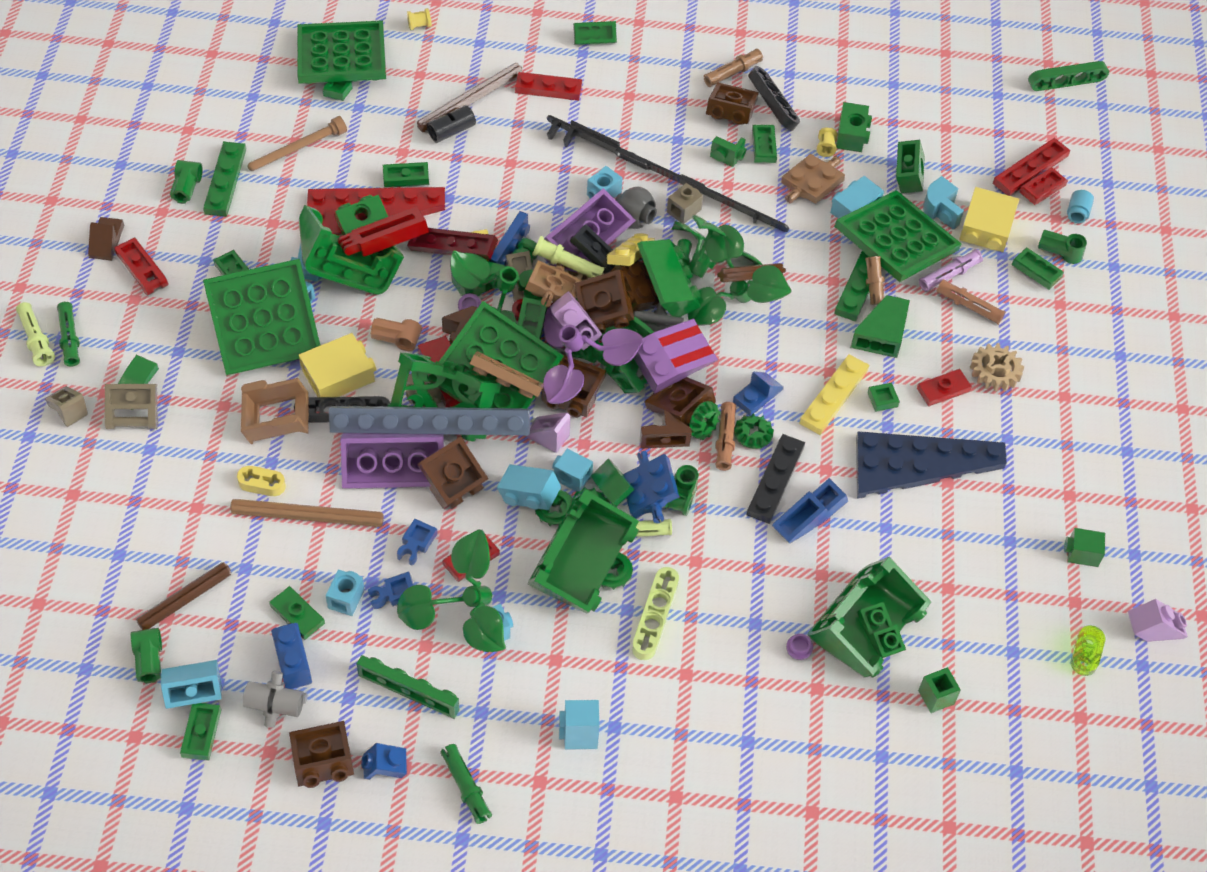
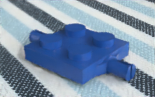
M641 451V454H637L640 465L623 474L624 478L635 489L626 497L629 512L634 518H638L646 513H652L653 522L660 523V521H664L661 509L668 502L679 498L671 463L666 454L649 461L648 453Z

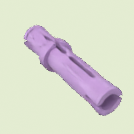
M977 249L962 257L957 256L951 263L920 278L919 285L923 291L927 292L939 285L943 279L947 281L958 274L963 275L969 268L981 263L983 256ZM946 272L945 275H943V276H941V277H939V278L936 279V277H938V276H940V275H942L943 273Z

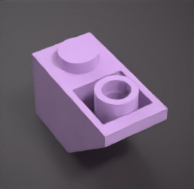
M569 291L550 306L553 315L563 327L574 325L582 336L586 335L593 342L602 336L598 327ZM585 342L582 349L585 350L590 345Z
M1157 599L1128 611L1134 634L1147 642L1177 640L1188 637L1185 630L1187 622L1182 613H1178L1169 605H1165Z

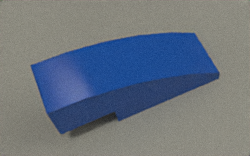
M828 478L813 493L810 491L806 493L772 524V527L790 544L812 531L848 502L847 495Z

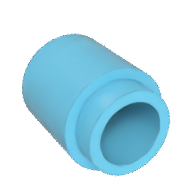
M1076 190L1072 193L1067 209L1070 221L1079 224L1089 218L1094 202V196L1087 190Z

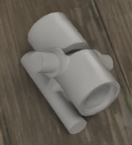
M272 671L271 681H268L267 684L249 681L244 690L243 707L262 710L265 716L264 726L275 727L276 718L280 714L299 717L303 704L307 701V693L284 688V683H282L283 673L280 671Z

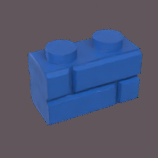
M298 623L273 628L271 632L280 669L283 673L282 677L285 688L294 689L311 684L312 678Z

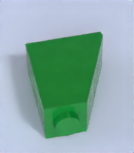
M886 295L855 329L850 348L897 358L902 343L910 300Z

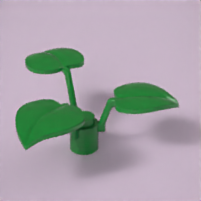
M693 214L692 218L695 220L698 228L708 229L706 238L688 225L677 221L673 223L672 230L690 232L698 241L695 253L688 267L693 274L703 278L707 269H713L717 264L713 261L710 262L709 257L704 253L708 239L712 236L713 231L723 237H726V234L714 224ZM743 251L741 256L749 259L755 265H763L756 257Z
M722 225L718 228L726 234V237L714 232L706 243V254L715 263H722L726 260L729 268L734 267L731 258L740 257L744 251V240L734 227ZM765 265L753 273L752 280L732 282L730 293L719 292L716 294L712 287L699 289L701 298L698 301L701 307L688 313V320L694 319L698 326L710 325L719 321L726 311V302L721 297H728L731 300L736 298L740 303H747L750 300L757 303H768L787 296L792 290L778 268L772 265Z
M453 251L450 269L455 282L464 289L475 290L480 283L486 285L497 279L496 285L502 291L496 310L515 323L514 314L511 311L502 310L507 292H511L515 285L519 291H524V297L542 300L543 297H537L525 289L534 269L526 270L519 275L515 268L506 266L500 272L497 271L495 275L489 277L490 266L483 257L472 253Z
M478 529L461 538L454 545L451 554L454 569L458 573H466V580L473 584V586L467 587L461 597L432 600L431 590L428 586L413 585L407 588L400 596L397 604V614L409 628L423 630L428 628L434 621L435 609L433 605L465 602L467 606L475 607L470 611L471 618L465 621L463 625L465 640L471 647L479 651L498 652L506 649L502 618L495 608L488 606L492 601L490 588L481 586L480 581L473 579L483 578L490 564L487 538L484 531Z

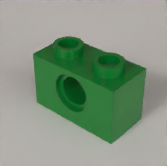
M843 102L836 143L837 149L862 153L863 145L868 144L870 131H866V128H870L872 115H868V105Z
M920 139L898 142L896 179L901 194L923 192L925 155Z
M379 195L365 196L359 200L360 202L352 205L350 203L344 204L335 211V219L342 235L388 217ZM363 213L367 215V219L361 221L356 219L355 216Z

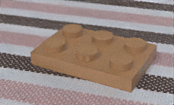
M478 351L470 362L474 366L473 370L484 376L490 373L497 377L496 382L506 387H510L512 384L520 388L519 393L529 398H532L533 395L539 397L544 386L543 383Z

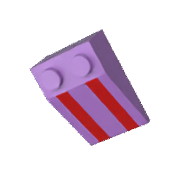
M694 319L644 337L643 344L634 356L635 362L654 394L718 361Z

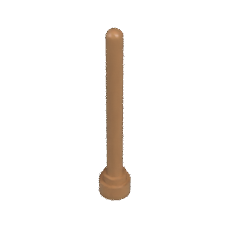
M337 116L331 119L327 127L250 162L247 167L250 171L257 170L331 134L342 135L347 132L346 124L341 116Z

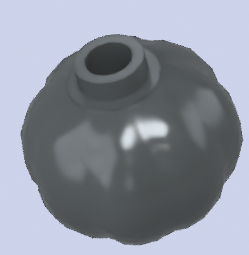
M632 187L625 190L622 194H618L615 198L636 220L629 227L630 229L642 228L643 225L639 224V220L646 224H650L654 220L657 213L656 204L647 189Z

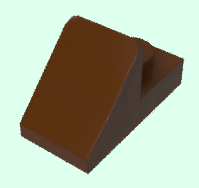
M100 217L98 223L91 222L89 230V258L112 261L115 254L114 247L118 245L125 226L123 219Z
M471 306L442 317V331L451 334L449 338L450 344L459 335L477 310V307Z
M666 410L663 412V426L649 425L641 427L640 449L690 447L691 428Z

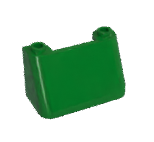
M304 205L299 216L302 261L306 270L313 275L372 294L379 295L387 291L404 258L397 246H391L365 257L361 251L346 255L338 243L340 236L332 234L329 228L322 225L323 217L321 213L315 208Z
M584 489L571 503L533 571L528 585L586 614L591 610L594 612L602 599L598 596L600 593L599 588L622 546L627 541L632 543L637 536L639 529L636 526L639 520Z
M889 556L862 568L814 624L807 635L815 644L861 676H871L873 678L882 671L884 659L874 649L857 611L884 602L892 625H897L900 632L907 623L912 621L917 623L922 620L927 614L926 609L931 604V601Z

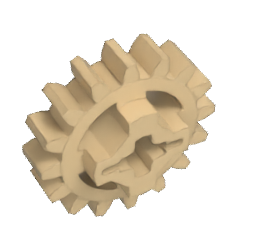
M999 343L995 347L987 344L985 349L979 347L978 352L974 353L970 369L973 370L971 375L972 377H978V384L984 382L985 389L993 386L996 392L999 387L1007 391L1009 386L1014 388L1016 383L1020 382L1024 366L1021 365L1023 359L1016 358L1017 351L1009 352V346H1005L1003 349L1000 348Z

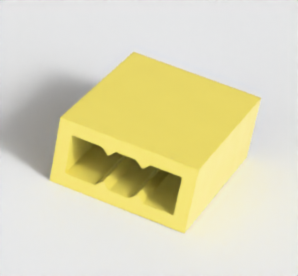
M975 187L959 240L1004 252L1019 198Z
M353 333L299 354L301 370L317 397H340L375 382V363L371 357L367 358L362 341H357Z

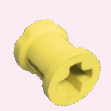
M428 8L414 13L407 11L410 30H414L415 27L432 26Z
M825 127L819 130L818 139L820 141L817 145V153L819 155L831 157L836 153L835 141L837 140L838 133L835 129Z

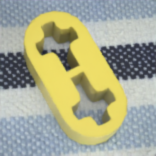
M245 466L237 473L239 487L247 492L279 496L286 488L283 474L275 470ZM249 476H253V478H250L249 481H245V479H248ZM274 481H278V483H275L274 486L269 485L272 484Z

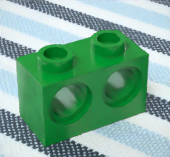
M523 297L518 325L541 340L548 308L545 307L547 302L543 306L540 300Z

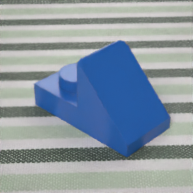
M754 371L751 375L750 384L733 397V403L751 416L779 394L784 387L766 372Z

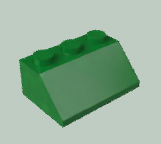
M670 239L641 241L637 243L661 306L675 317H682L700 308L698 299L701 298V295L696 285L692 286L690 279L693 278V275L688 265L683 263L682 258H685V255L680 245L676 246Z

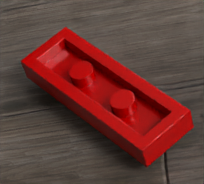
M518 72L515 93L579 101L582 79Z

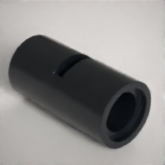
M464 105L428 122L427 130L431 139L435 143H439L476 125V119L471 108L468 105Z

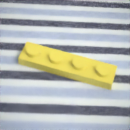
M643 233L634 234V236L628 238L627 241L607 254V264L631 266L642 257L637 243L653 241L655 238H648V234Z
M848 354L802 415L799 424L821 435L868 372L870 365Z

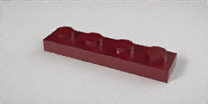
M428 228L429 233L410 239L407 247L410 251L452 255L453 251L472 253L486 260H491L498 239L495 235Z

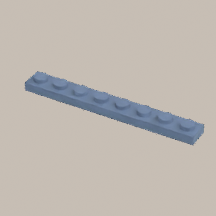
M329 407L330 433L529 436L530 409Z

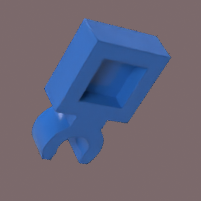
M414 519L402 537V543L405 545H402L397 550V559L401 560L403 555L410 554L409 565H414L417 561V552L426 553L438 534L437 528Z
M408 571L385 579V587L374 586L369 588L368 593L371 598L379 596L376 600L371 601V605L374 609H379L386 602L390 601L392 606H396L402 593L414 585L410 572Z

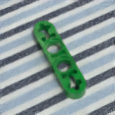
M1095 61L1037 70L1029 76L1028 82L1034 91H1044L1100 82L1108 77L1110 71L1105 62Z

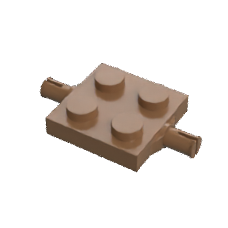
M809 154L782 176L781 183L792 190L785 196V200L791 204L798 197H802L817 204L845 180V174L835 168L841 163L840 158L834 156L830 161L824 162L816 156Z
M538 260L525 289L537 297H543L541 304L544 306L545 302H547L545 307H549L552 302H556L568 291L575 298V283L580 282L581 279L564 271L566 268L564 265L561 266V264L557 263L555 267Z

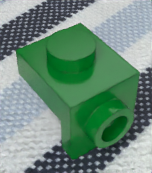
M716 136L711 144L710 157L734 167L738 160H743L746 154V139L741 137L735 145Z

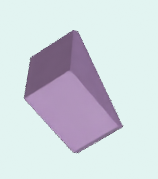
M566 412L536 417L530 425V434L526 437L557 453L570 436V415Z

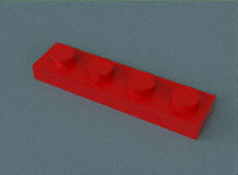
M1054 137L994 177L992 184L1004 194L1010 196L1018 191L1021 186L1067 158L1071 150Z

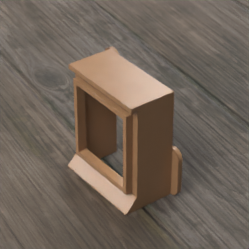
M299 378L267 384L265 380L244 384L241 387V432L250 444H253L254 441L295 432L308 434L309 393ZM295 399V414L259 423L261 406Z

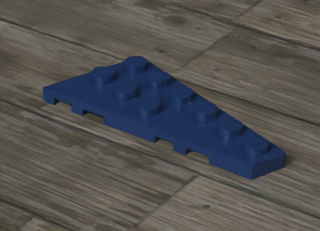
M858 431L856 435L857 499L864 498L867 494L878 492L879 495L887 493L891 489H908L940 482V479L961 478L963 474L973 472L980 474L1004 469L1007 464L1005 442Z

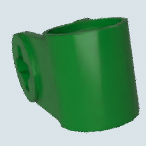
M682 465L678 468L674 479L679 498L668 502L663 507L664 509L669 507L681 511L684 516L688 515L698 485L699 473L692 465ZM687 479V480H690L691 482H684V481H682V480Z

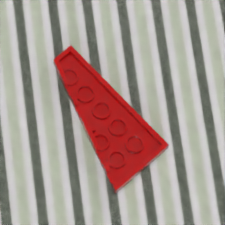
M445 187L308 189L307 206L315 208L321 213L323 217L322 225L329 228L332 234L338 236L342 235V232L335 219V211L344 204L350 203L352 205L358 203L361 198L368 195H379L388 217L417 207L423 216L445 210ZM363 213L355 216L356 219L361 221L367 219V215Z

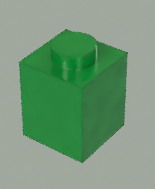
M1074 528L1071 536L1066 537L1064 543V552H1068L1067 562L1099 567L1105 555V532Z
M947 667L924 676L918 691L930 713H934L954 705L961 689Z

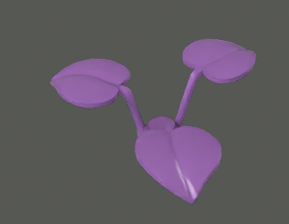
M547 308L544 320L545 338L549 345L554 348L565 346L569 362L568 368L564 365H557L546 373L543 384L547 401L551 404L564 403L574 398L581 391L584 384V375L579 370H573L572 352L579 351L585 342L599 351H604L603 358L607 363L621 366L631 361L643 344L642 336L628 329H613L604 334L602 338L604 346H600L588 339L586 335L582 336L574 325L563 327L553 315L551 308Z

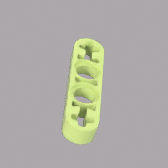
M663 567L657 571L635 633L632 652L640 660H649L656 653L678 587V572L671 567ZM666 577H670L671 579L666 590L662 589L663 580ZM662 597L666 600L667 604L663 607H657L653 604L652 600ZM649 619H654L659 623V627L649 629L645 626V622ZM645 636L650 638L648 647L644 651L641 650V646L644 643Z

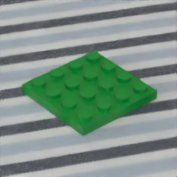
M383 20L297 24L298 84L386 79Z
M897 190L837 219L834 225L836 229L869 257L880 256L881 267L899 282L959 251L962 243Z
M300 259L203 280L226 376L299 359V354L321 346Z
M482 301L443 355L439 364L444 365L445 360L466 366L465 371L476 374L477 372L473 370L474 366L470 362L478 351L543 383L546 373L551 368L557 366L564 355ZM490 373L487 374V375L490 376L491 378H493V379H495V380L497 379L496 376H494V375H492V374H490ZM430 374L428 376L431 379L430 383L437 381L436 375ZM446 378L438 388L461 403L462 400L453 390L452 379ZM463 383L460 384L461 391L464 393L465 390H468V386ZM512 384L510 387L501 385L500 392L494 395L491 408L528 409L536 396L533 395L532 398L526 397L518 392L520 388ZM481 395L475 401L478 405L480 402Z

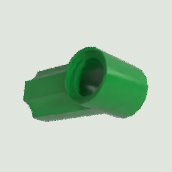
M177 160L174 170L175 179L170 191L171 199L181 204H186L187 201L191 200L196 183H200L202 179L203 167L201 162Z
M1044 229L1038 248L1062 255L1063 259L1070 264H1077L1083 259L1087 240L1081 234L1075 233L1065 236Z
M152 628L132 631L130 636L132 652L135 656L136 679L138 682H144L145 684L154 683L161 678L160 652H162V639L160 629Z

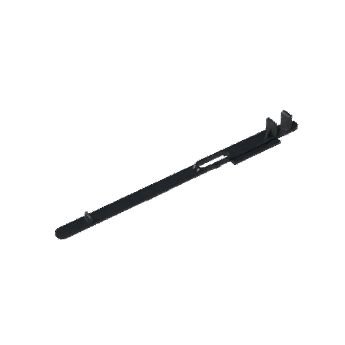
M548 115L546 118L552 124L547 132L548 139L552 140L559 128L568 131L563 139L565 147H568L573 137L577 135L615 153L619 158L638 167L652 170L682 185L685 183L699 190L701 194L753 217L754 224L759 220L783 232L789 231V227L785 223L705 187V184L688 176L679 175L633 152L627 151L620 147V142L573 120L569 124L552 115Z

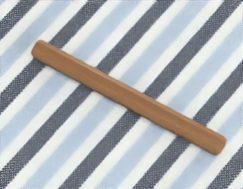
M232 499L230 505L231 513L240 515L381 527L384 521L383 513L377 511Z

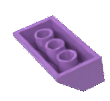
M603 188L548 234L544 240L555 245L561 244L564 247L563 250L590 262L570 242L573 236L585 224L609 245L636 220ZM544 258L551 266L556 267V264L553 265L550 260ZM568 267L565 268V270L577 272V271H575V270H573V269H570V268H568Z
M343 433L340 438L342 488L430 487V483L417 464L444 447V434Z

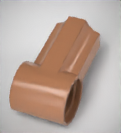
M374 318L370 334L372 339L395 343L401 350L413 351L421 334L422 326L412 319H406L400 323Z

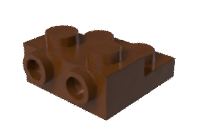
M717 82L708 99L706 115H711L712 118L718 120H731L738 125L748 124L758 100L759 92Z
M637 260L631 266L616 265L610 271L620 269L623 272L626 292L630 297L633 312L657 308L659 299L644 262L639 263Z
M620 269L575 283L578 303L584 308L602 334L606 332L608 327L623 328L629 325L628 321L634 320L631 300L627 295L623 272Z
M564 355L558 365H564L568 368V357ZM573 358V370H579L584 375V384L581 391L569 401L551 404L547 401L543 386L541 401L550 409H557L559 407L567 410L568 414L572 417L584 416L587 418L596 401V394L606 377V370Z
M686 377L655 394L653 393L644 402L646 409L662 416L664 410H666L690 427V420L696 408L705 401L716 403L712 387Z
M461 436L417 464L431 485L429 489L443 509L448 505L453 509L464 502L462 496L468 492L471 496L484 489L482 483L489 479Z
M344 721L289 732L298 787L314 788L323 781L333 779L336 782H342L348 776L354 775Z

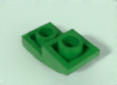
M136 354L118 384H148L159 370L158 364Z
M609 458L591 475L599 489L615 507L635 490Z
M884 602L857 611L864 630L878 655L885 658L906 650L897 625H892Z

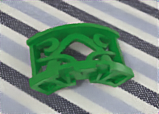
M635 316L634 320L628 321V326L623 328L611 326L606 328L605 332L607 333L613 329H628L637 332L642 338L654 333L651 328ZM603 333L602 336H601L600 338H598V339H600V340L602 341V338H603V336H604L605 333ZM598 339L595 341L596 344L604 346L602 342H598ZM591 345L585 350L581 348L579 351L572 352V358H581L593 364L598 361L604 365L606 373L619 385L624 394L639 393L647 383L643 374L640 377L637 376L639 367L634 358L624 365L614 366L605 361L603 358L604 351H599Z
M400 352L398 360L400 368L391 403L388 404V407H423L424 405L426 407H439L430 396L428 389L440 386L446 378L452 379L453 390L462 400L461 403L450 408H491L495 393L500 392L502 384L496 382L495 379L488 375L484 376L479 373L473 374L470 371H465L466 366L445 360L443 365L439 364L438 361L432 362L430 356ZM412 371V380L414 384L406 385L409 372ZM429 374H434V375H436V377H437V381H436V382H433V383H425V382H429V381L431 380V379L428 377ZM462 383L468 386V390H465L464 393L460 389V384ZM405 390L417 391V393H413L407 398V400L412 399L415 401L414 406L401 405ZM481 395L480 402L478 405L475 401ZM462 435L461 437L464 440L474 442L476 439H486L487 435Z

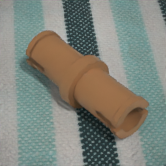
M880 256L865 258L868 274L866 284H869L870 305H877L884 299L883 282H885V278L882 277Z

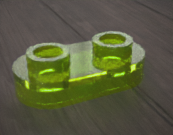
M1092 625L1085 626L1080 630L1076 638L1070 663L1072 669L1082 676L1092 675L1100 664L1106 640L1105 634L1100 628ZM1086 640L1092 641L1093 644L1087 643ZM1080 662H1085L1087 666L1082 665Z

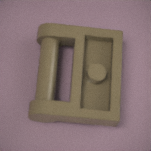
M105 384V428L148 427L149 429H158L157 384ZM115 409H148V417H115Z

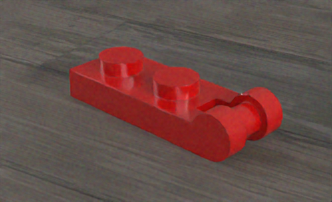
M135 237L114 247L116 255L147 296L154 293L155 289L159 287L164 288L169 285L165 275ZM154 276L155 279L151 281L147 280L148 278Z

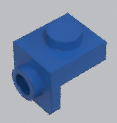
M375 743L362 756L361 767L364 769V779L370 780L376 774L403 778L407 774L406 748Z

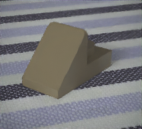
M67 386L45 398L48 406L58 412L67 427L88 415L83 395Z

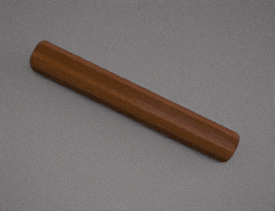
M782 263L722 268L718 272L717 277H720V281L723 283L752 280L753 273L762 266H775L782 274L786 272V268H783Z
M221 562L136 619L138 626L142 630L150 629L229 577L231 575L229 566L225 562Z

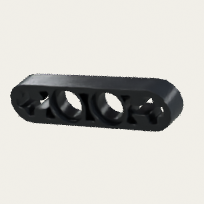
M755 66L748 74L749 79L780 124L786 129L793 131L800 123L799 117L769 74L761 67Z
M382 396L309 397L308 423L329 422V413L324 412V409L328 406L388 407L390 401ZM316 407H319L320 413H316Z

